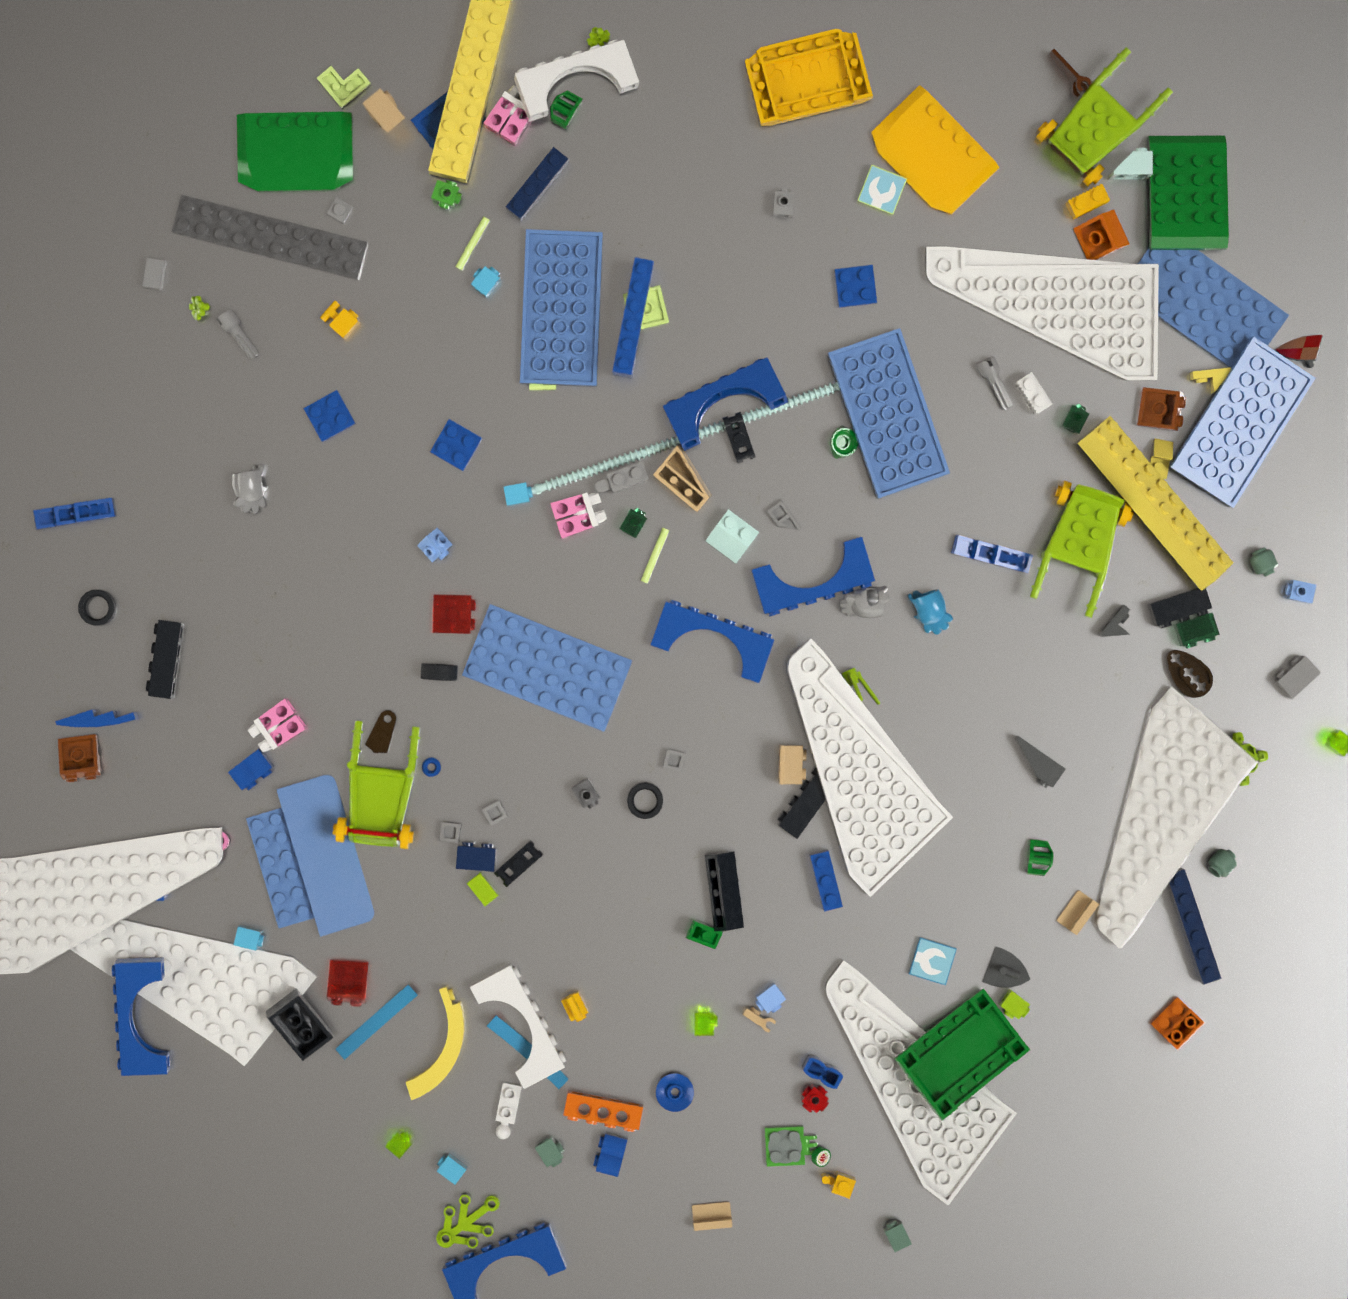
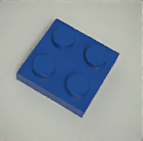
M873 265L834 270L839 308L877 304Z
M338 390L303 408L322 442L356 424Z
M449 419L430 452L464 471L483 438Z

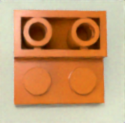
M1178 997L1151 1023L1177 1050L1205 1024Z

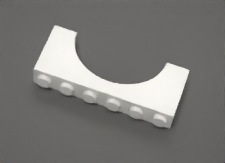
M612 40L608 45L602 47L596 45L591 47L589 51H577L566 58L564 56L557 57L550 63L541 62L530 69L527 67L519 69L515 73L514 81L529 122L548 115L547 95L550 89L558 80L571 73L588 71L601 74L616 86L619 94L637 89L639 80L625 41Z
M512 964L471 985L470 989L478 1004L486 1001H502L515 1007L527 1020L532 1033V1050L524 1065L515 1071L523 1088L526 1089L565 1068L564 1062L567 1060L562 1051L558 1052L555 1046L558 1043L554 1035H549L546 1030L549 1027L546 1020L538 1015L539 1007L535 1000H530L528 996L530 994L529 988L526 983L522 985L519 979L521 974L518 968H513Z

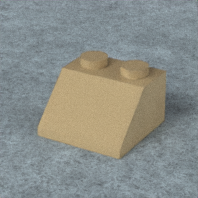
M779 745V784H802V780H806V769L802 767L803 761H806L807 750L803 749V745Z

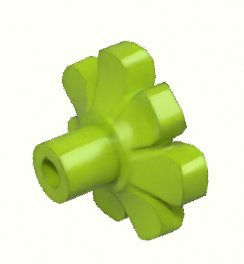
M594 27L589 33L590 38L586 41L590 47L596 45L602 47L605 46L604 42L609 41L610 33L608 30L603 31L602 28Z
M192 296L189 310H192L191 314L195 320H201V316H205V311L209 310V304L203 303L201 296Z

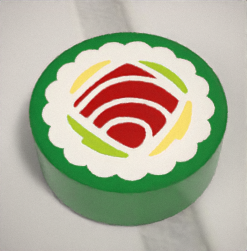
M824 1147L816 1148L811 1157L812 1162L818 1167L826 1166L831 1159L830 1151Z

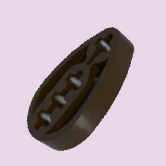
M1171 650L1166 654L1169 675L1174 685L1183 695L1190 698H1199L1210 691L1213 684V675L1211 670L1201 660L1179 650ZM1171 654L1179 655L1178 660L1182 666L1177 662L1170 661L1172 659ZM1185 668H1191V675L1198 676L1197 681L1205 684L1203 686L1204 691H1197V684H1191L1189 676L1184 677Z

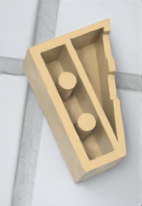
M380 88L363 102L368 114L387 133L405 119L403 114L397 109L394 98L387 90L383 92Z
M681 444L677 445L653 474L696 512L712 496L688 455L683 451Z

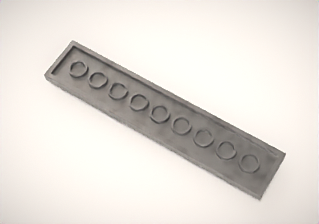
M185 195L180 197L172 232L357 280L359 279L368 244L366 241Z

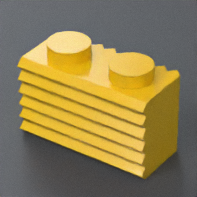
M1099 184V186L1097 185L1088 191L1086 190L1085 193L1083 192L1069 199L1066 202V207L1074 220L1108 203L1110 198L1103 184Z

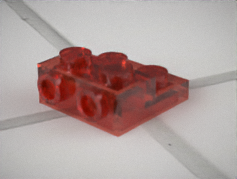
M434 594L433 633L471 634V630H475V619H472V611L476 610V599H472V595Z
M330 960L327 1000L332 1005L341 1006L343 1002L350 1003V1006L361 1007L362 1003L366 1004L369 962Z

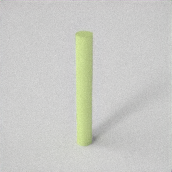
M483 216L457 262L456 268L460 270L464 268L490 221L488 218Z
M662 528L641 578V581L647 584L669 533V530Z

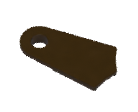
M385 710L380 714L365 743L374 753H388L396 723V715L393 711ZM386 715L391 716L390 722L384 720Z

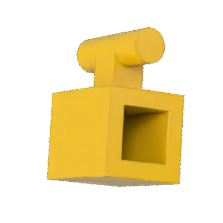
M334 300L320 318L324 322L330 317L334 319L329 326L343 339H346L359 325L360 322L357 320L359 316L353 310L349 309L347 311L345 308L338 314L336 310L340 304Z
M579 990L561 999L571 1021L576 1020V1022H579L586 1018L589 1010Z
M839 1171L836 1172L835 1177L827 1173L821 1174L822 1182L832 1185L830 1188L832 1193L850 1199L856 1183L855 1177Z

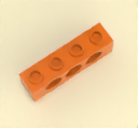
M568 1090L563 1116H567V1119L572 1121H578L579 1118L586 1120L588 1124L597 1125V1122L605 1123L604 1126L608 1128L620 1126L624 1127L623 1130L635 1132V1129L639 1130L643 1105ZM587 1104L590 1110L587 1113H582L579 1110V1106ZM604 1107L609 1113L607 1116L602 1117L598 1114V1109ZM619 1111L627 1113L625 1120L617 1118L616 1115Z

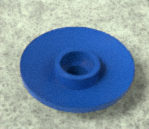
M668 1074L658 1082L656 1087L658 1103L664 1109L671 1112H679L686 1109L694 1097V1088L691 1081L682 1074ZM673 1088L678 1089L677 1095L671 1093Z

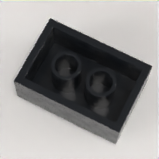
M297 988L266 1011L268 1020L302 1061L333 1039L330 1028Z

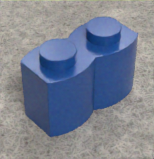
M259 748L228 773L241 790L246 788L249 791L257 785L256 780L262 777L264 779L272 773L270 769L274 766Z
M813 1055L808 1056L802 1067L809 1077L820 1079L829 1088L837 1089L843 1079V1075L838 1068L832 1065H825L820 1058Z
M605 1133V1137H600L598 1147L602 1149L600 1155H596L593 1166L597 1167L596 1172L618 1177L628 1138L610 1133Z

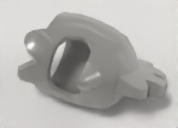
M259 464V466L253 465L250 471L232 474V487L237 497L233 505L234 507H241V512L243 513L250 510L251 513L255 514L259 508L265 507L263 496L269 487L262 484V464Z
M887 586L857 589L853 594L846 595L845 599L840 601L841 612L847 613L848 617L857 615L863 618H878L883 616L885 603L890 599L889 595L885 593L888 590Z

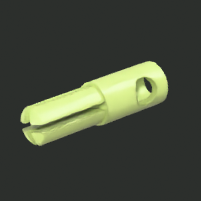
M529 384V390H556V385Z

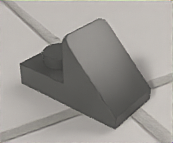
M1122 605L1098 635L1100 637L1130 635L1118 625L1120 622L1123 624L1129 618L1128 612L1130 609L1126 605Z

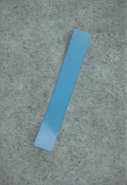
M408 984L335 1050L345 1060L377 1030L417 997L416 992Z
M495 1016L487 1027L528 1060L532 1044L498 1016ZM560 1070L547 1077L558 1089L568 1081V1078Z

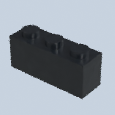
M1196 588L1148 604L1154 625H1160L1161 629L1171 626L1172 621L1179 620V623L1190 620V615L1197 614V617L1208 614V610L1212 609L1206 588L1202 591Z

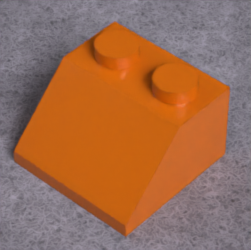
M1114 209L1073 228L1084 254L1089 260H1098L1130 244Z

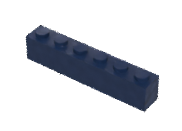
M1179 868L1167 886L1199 982L1205 985L1222 978L1186 871L1183 868Z

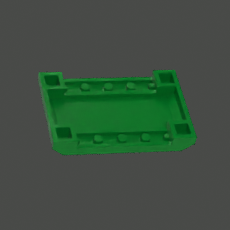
M1225 135L1148 136V151H1153V174L1149 177L1150 250H1227L1229 221L1227 142Z
M981 989L894 1059L939 1119L943 1121L992 1079L1029 1052L1030 1049L988 993Z

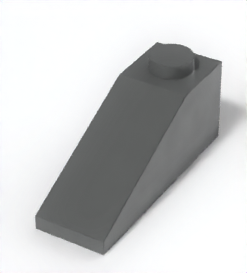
M1016 736L1015 740L1032 772L1039 779L1037 782L1045 788L1048 786L1053 788L1066 769L1020 736Z

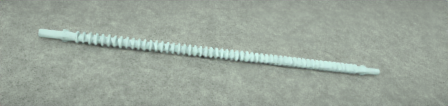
M837 382L834 384L829 383V386L825 384L823 388L819 386L817 390L814 388L813 391L808 390V393L803 392L802 395L798 393L797 397L794 395L791 399L787 397L788 403L773 410H770L766 404L765 408L761 406V409L750 410V413L746 411L742 417L744 423L746 421L750 423L752 419L755 421L756 418L761 419V416L766 417L767 414L771 416L772 412L776 414L778 410L782 412V409L787 410V407L792 408L793 405L797 407L799 403L803 405V402L808 403V400L819 399V396L823 398L825 394L829 396V393L832 392L834 394V391H839L840 389ZM719 420L718 424L714 422L712 426L708 424V427L703 426V429L699 428V438L703 439V436L708 437V434L714 435V432L718 434L720 430L724 432V429H726L724 422ZM735 423V424L731 425V427L734 428L735 425H737V426H739V425H738V423ZM671 437V440L667 438L665 442L661 440V443L658 444L656 442V445L650 444V447L645 446V449L640 448L639 451L635 449V452L624 453V456L619 455L618 458L614 456L613 460L609 458L607 462L603 460V463L598 462V465L593 464L592 467L588 465L586 469L582 467L581 471L577 469V472L566 473V476L561 475L560 478L556 476L554 480L551 478L550 481L545 480V483L535 484L531 487L532 494L537 493L538 495L545 490L556 489V486L560 488L562 484L566 486V483L569 482L571 484V481L577 482V479L582 480L583 477L587 479L588 475L592 477L594 473L598 475V472L603 473V470L608 471L609 468L613 470L615 466L619 468V465L624 466V463L635 462V459L639 461L641 457L645 459V456L648 455L650 457V454L656 455V452L661 453L662 450L666 452L667 448L670 450L673 446L676 448L680 442L678 438Z

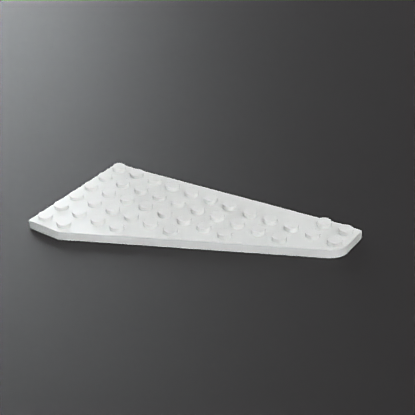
M947 246L926 247V274L930 282L936 287L1125 380H1157L1159 264H1133Z
M809 638L790 657L787 670L848 875L871 897L953 817L934 797L827 655Z
M1172 686L1152 708L1097 912L1096 921L1099 930L1118 948H1122L1145 919L1144 917L1235 789L1258 763Z
M203 828L0 859V974L30 973L215 868L223 857L222 828Z
M125 919L70 949L114 979L115 976H112V965H115L117 959L164 957L165 977L163 980L146 985L137 994L230 1054L243 1066L249 1062L275 1030V1027L267 1018L266 1011L296 988L303 995L318 977L292 956L260 949L255 951L234 946L233 943Z
M843 960L827 981V997L923 1187L949 1205L1017 1112L1003 1103L984 1086L946 1119L941 1121L894 1059L926 1032L857 969Z

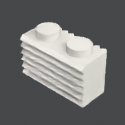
M1032 372L1015 383L1023 399H1026L1025 402H1028L1027 405H1030L1029 408L1032 409L1031 411L1034 412V415H1037L1053 404Z

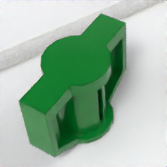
M568 90L557 95L550 106L551 121L566 129L583 98ZM565 97L576 104L573 106L561 98ZM553 110L567 117L566 121L554 115Z
M1030 839L1027 875L1045 876L1048 870L1052 868L1054 852L1048 841ZM1034 847L1047 848L1049 852L1034 851ZM1032 864L1046 865L1049 867L1047 868V870L1034 869L1032 868Z

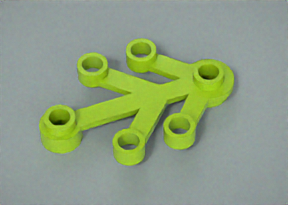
M462 1194L459 1198L461 1205L458 1224L451 1229L452 1217L455 1215L456 1209L452 1205L446 1206L444 1209V1228L436 1236L437 1243L443 1248L451 1247L454 1243L467 1245L472 1249L476 1248L479 1243L476 1236L467 1238L457 1236V1234L461 1231L482 1233L486 1237L492 1236L494 1233L492 1225L487 1224L483 1226L472 1223L488 1211H496L500 1205L499 1198L496 1195H489L485 1199L484 1205L467 1217L471 1197L468 1194ZM467 1197L469 1199L468 1203H463L462 1198ZM494 1201L496 1205L494 1207H490L488 1205V1202ZM448 1208H451L453 1210V1214H447L446 1210ZM489 1227L491 1228L492 1232L490 1234L485 1233L484 1229ZM444 1235L449 1236V1241H443L442 1237ZM475 1239L476 1244L471 1245L469 1240Z

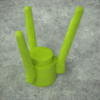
M852 668L841 673L848 685L854 687L861 701H863V698L857 686L859 680L873 700L880 705V701L863 679L860 671L857 672L856 668Z

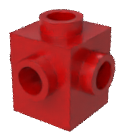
M814 1084L811 1087L807 1086L801 1093V1100L804 1103L802 1106L810 1113L812 1111L818 1113L819 1110L822 1112L829 1104L827 1102L829 1099L828 1091L821 1085H818V1087ZM818 1097L819 1101L817 1103H813L812 1098Z

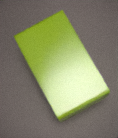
M482 872L467 882V885L484 906H487L499 896Z

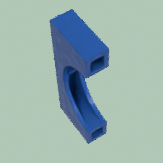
M637 257L634 259L612 371L615 376L630 379L633 377L640 331L654 270V261Z
M767 357L758 359L747 367H741L730 375H724L713 383L704 384L694 392H687L677 400H670L663 406L683 451L701 444L699 438L701 419L714 403L723 398L740 394L751 395L765 402L770 410L788 403L787 396Z
M859 537L843 542L844 557L839 570L829 581L816 587L797 588L790 586L775 575L770 564L751 570L764 614L768 613L770 617L780 614V609L787 608L790 611L799 608L798 604L803 602L807 606L817 603L816 599L824 597V600L835 597V593L840 591L843 594L854 591L853 587L860 586L862 589L872 586L871 582L875 581L863 538Z
M670 600V603L665 602L651 642L652 646L669 651L674 641L689 631L698 629L716 631L730 639L737 647L742 658L743 668L741 677L760 683L774 643V639H771V634L763 631L760 634L754 633V628L745 625L742 628L737 627L734 621L725 619L724 622L717 620V615L708 612L706 615L700 614V609L688 606V609L680 607L681 603Z
M164 957L117 959L115 965H112V976H115L116 984H113V994L117 997V1002L114 1003V1013L118 1014V1021L115 1022V1031L119 1033V1040L116 1042V1049L120 1051V1058L117 1061L118 1070H121V1076L168 1074L170 1070L169 1051L154 1048L146 1043L137 1032L133 1021V1003L137 993L146 985L162 981L165 977Z
M543 1222L535 1225L534 1230L529 1232L522 1230L516 1233L514 1238L509 1239V1237H505L499 1240L497 1245L492 1246L488 1244L481 1247V1251L477 1253L473 1251L468 1252L460 1260L451 1259L445 1262L442 1271L454 1299H477L476 1285L479 1276L487 1266L500 1258L507 1256L528 1257L538 1262L545 1269L548 1276L565 1270L567 1264L550 1223L545 1225Z

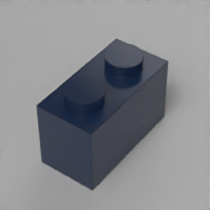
M462 842V845L457 846L456 869L494 872L497 848H494L493 844L481 843V846H474L473 842Z

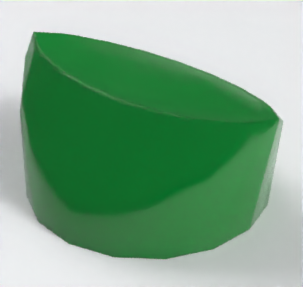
M843 425L839 426L831 438L832 454L835 459L852 455L858 446L856 435L853 430Z

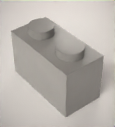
M1298 655L1290 662L1291 666L1287 670L1284 668L1276 675L1277 679L1274 682L1290 699L1297 696L1321 674L1307 656L1300 657Z

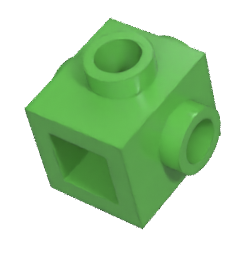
M437 180L431 199L438 202L439 207L449 209V207L454 208L455 204L459 205L462 193H460L457 183L446 180V183Z

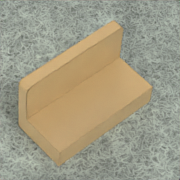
M1078 890L1057 918V922L1078 935L1099 904Z
M729 1201L692 1205L694 1231L732 1227Z

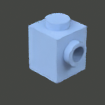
M1290 580V583H1287L1285 588L1286 599L1312 604L1316 584Z
M772 983L756 995L758 1001L755 1003L761 1011L766 1010L767 1013L770 1011L774 1013L782 1007L781 1003L786 1000V997L777 985Z

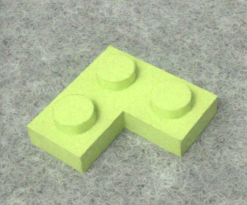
M332 66L317 77V80L341 108L345 107L371 85L359 68L345 80L339 76Z

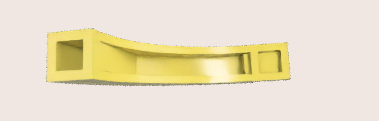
M448 985L439 989L448 1018L447 1040L441 1055L430 1068L406 1080L405 1083L411 1100L430 1092L448 1075L462 1048L465 1033L464 1010L461 1001L453 1003L455 995L453 989H449Z

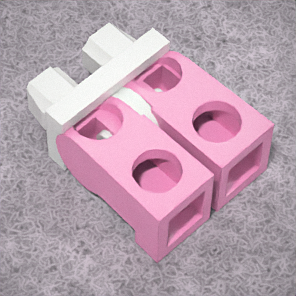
M515 85L508 92L505 91L483 123L485 128L498 136L500 134L501 138L516 146L521 134L529 123L523 103L518 100L520 95Z
M584 493L550 503L555 520L574 515L573 517L556 522L562 539L597 527L599 523L607 520L604 510L594 513L592 505L601 503L599 493Z
M288 698L283 699L254 720V724L248 729L253 738L260 733L264 736L265 740L258 744L263 753L278 748L308 729L299 714L281 724V722L297 712Z

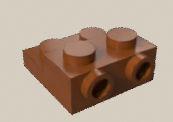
M1143 387L1137 425L1178 431V428L1183 425V416L1180 415L1181 408L1186 406V397H1183L1184 393Z
M96 734L58 739L59 771L63 780H66V782H76L77 778L85 777L86 780H94L97 775H101L98 737Z

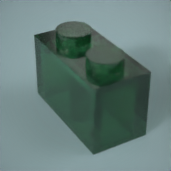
M1213 613L1173 624L1180 646H1186V649L1197 646V642L1204 640L1205 643L1216 640L1215 636L1220 635Z

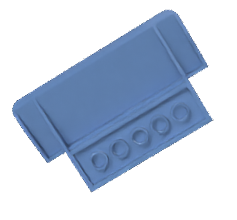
M323 775L276 789L282 808L246 818L278 928L315 918L321 937L372 920L374 908L355 844L349 841L348 835L345 836L344 843L336 842V835H333V825L337 823L338 817L347 818L335 779L330 775Z

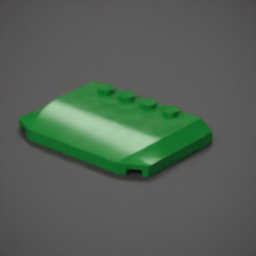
M284 112L237 114L238 182L257 192L335 191L341 186L354 181L352 113Z

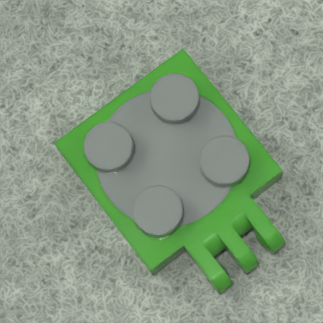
M803 1126L765 1127L767 1167L805 1165V1155H812L814 1150H810V1147H818L817 1142H810V1140H816L817 1135H804Z

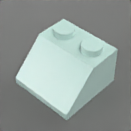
M1136 148V151H1133L1109 175V180H1147L1153 174V151H1147V148Z
M728 509L708 536L706 542L734 563H737L759 532Z

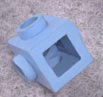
M437 527L417 546L433 563L438 558L440 560L445 558L449 554L447 550L453 544Z

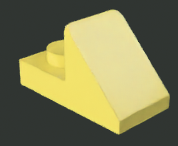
M1231 368L1193 371L1190 373V381L1196 380V383L1208 382L1207 379H1210L1212 394L1226 379Z
M1154 438L1149 462L1161 477L1166 480L1169 464L1173 459V442Z

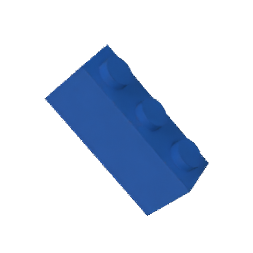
M829 850L809 854L824 912L843 907Z

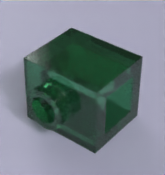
M1076 404V406L1071 405L1060 427L1078 435L1090 413L1086 412L1087 408L1080 404Z
M638 508L635 511L630 509L619 529L636 539L648 519L644 517L646 513Z

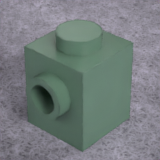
M552 1135L535 1145V1149L546 1167H555L562 1162L561 1159L564 1156L563 1152L565 1150L559 1141L556 1142Z
M893 1220L886 1224L887 1227L884 1228V1231L894 1252L912 1245L901 1220L898 1222Z

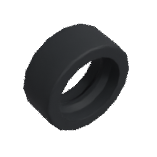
M91 590L80 598L78 612L86 623L93 626H102L114 618L116 602L106 591ZM95 596L104 598L108 603V612L101 619L91 618L86 611L87 602Z
M422 663L420 678L426 680L457 681L458 666Z
M647 782L639 783L632 787L628 793V808L638 818H653L662 809L663 795L654 784ZM640 790H650L656 796V806L649 812H642L634 805V797Z

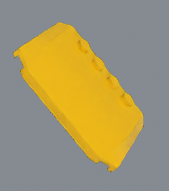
M832 29L763 46L753 56L745 60L761 126H772L861 104L873 98L857 33L854 32L847 33L842 32L840 29Z
M920 85L871 132L877 153L898 175L907 178L906 183L930 208L943 211L949 215H952L1000 168L978 142Z

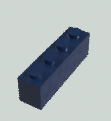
M553 147L506 205V210L522 222L567 166L569 159Z

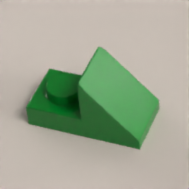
M693 920L685 938L716 949L723 932L714 931L713 927L698 920Z

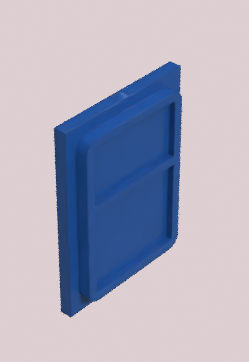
M448 91L411 119L418 132L422 134L432 149H434ZM483 116L482 123L486 120L485 116Z

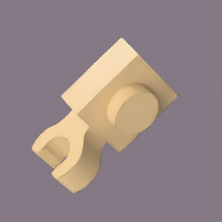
M746 1006L742 1012L745 1017L761 1026L766 1032L771 1031L766 1027L767 1022L776 1023L772 1017L762 1018L760 1016L761 1012L753 1006L751 1008Z

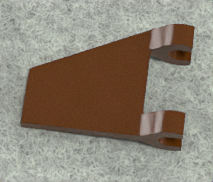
M1055 49L1050 52L1049 55L1071 82L1073 96L1079 97L1080 94L1078 92L1081 93L1083 90L1085 92L1092 84V81L1088 77L1079 75Z

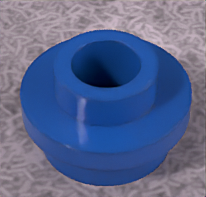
M436 758L424 760L422 771L426 776L434 777L439 774L441 764ZM430 763L435 765V769L433 771H430L428 769V765Z

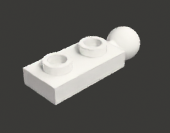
M503 1082L495 1120L501 1122L495 1130L496 1136L499 1139H507L510 1136L511 1130L508 1124H515L522 1086Z

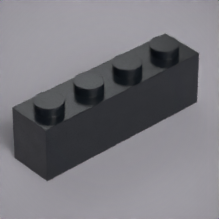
M158 620V623H155L154 634L156 635V641L151 646V653L154 655L153 661L149 662L148 672L151 673L150 680H147L146 683L148 696L174 699L184 623Z
M816 766L811 771L813 776L810 780H805L799 788L802 790L798 796L794 795L790 800V808L787 812L783 811L777 819L779 821L777 825L796 839L799 838L826 800Z
M719 852L705 855L714 931H730L744 928L735 852Z

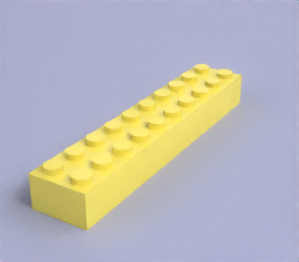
M513 0L470 1L428 169L430 175L463 183L468 181Z
M1111 416L1102 421L1078 442V445L1201 591L1215 582L1233 564V561L1218 545L1216 540L1207 532L1205 527L1197 520Z

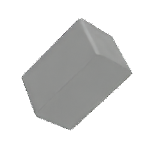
M147 257L142 287L162 291L167 265L165 260Z

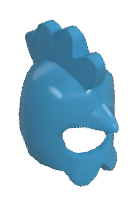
M939 589L923 594L919 591H914L913 595L908 594L909 599L917 610V615L913 617L919 619L924 624L926 633L933 631L934 634L938 635L942 630L949 628L948 622H951L953 617L946 612V603Z

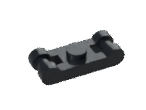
M741 412L735 413V416L729 418L728 416L722 418L737 463H741L747 458H756ZM738 423L739 426L732 429L731 425ZM746 446L747 451L740 453L739 448Z
M529 841L494 872L497 877L504 881L505 887H508L544 855L534 847L535 844L532 841ZM527 851L533 856L529 860L524 855ZM508 868H510L513 872V874L510 877L505 872V870H507Z

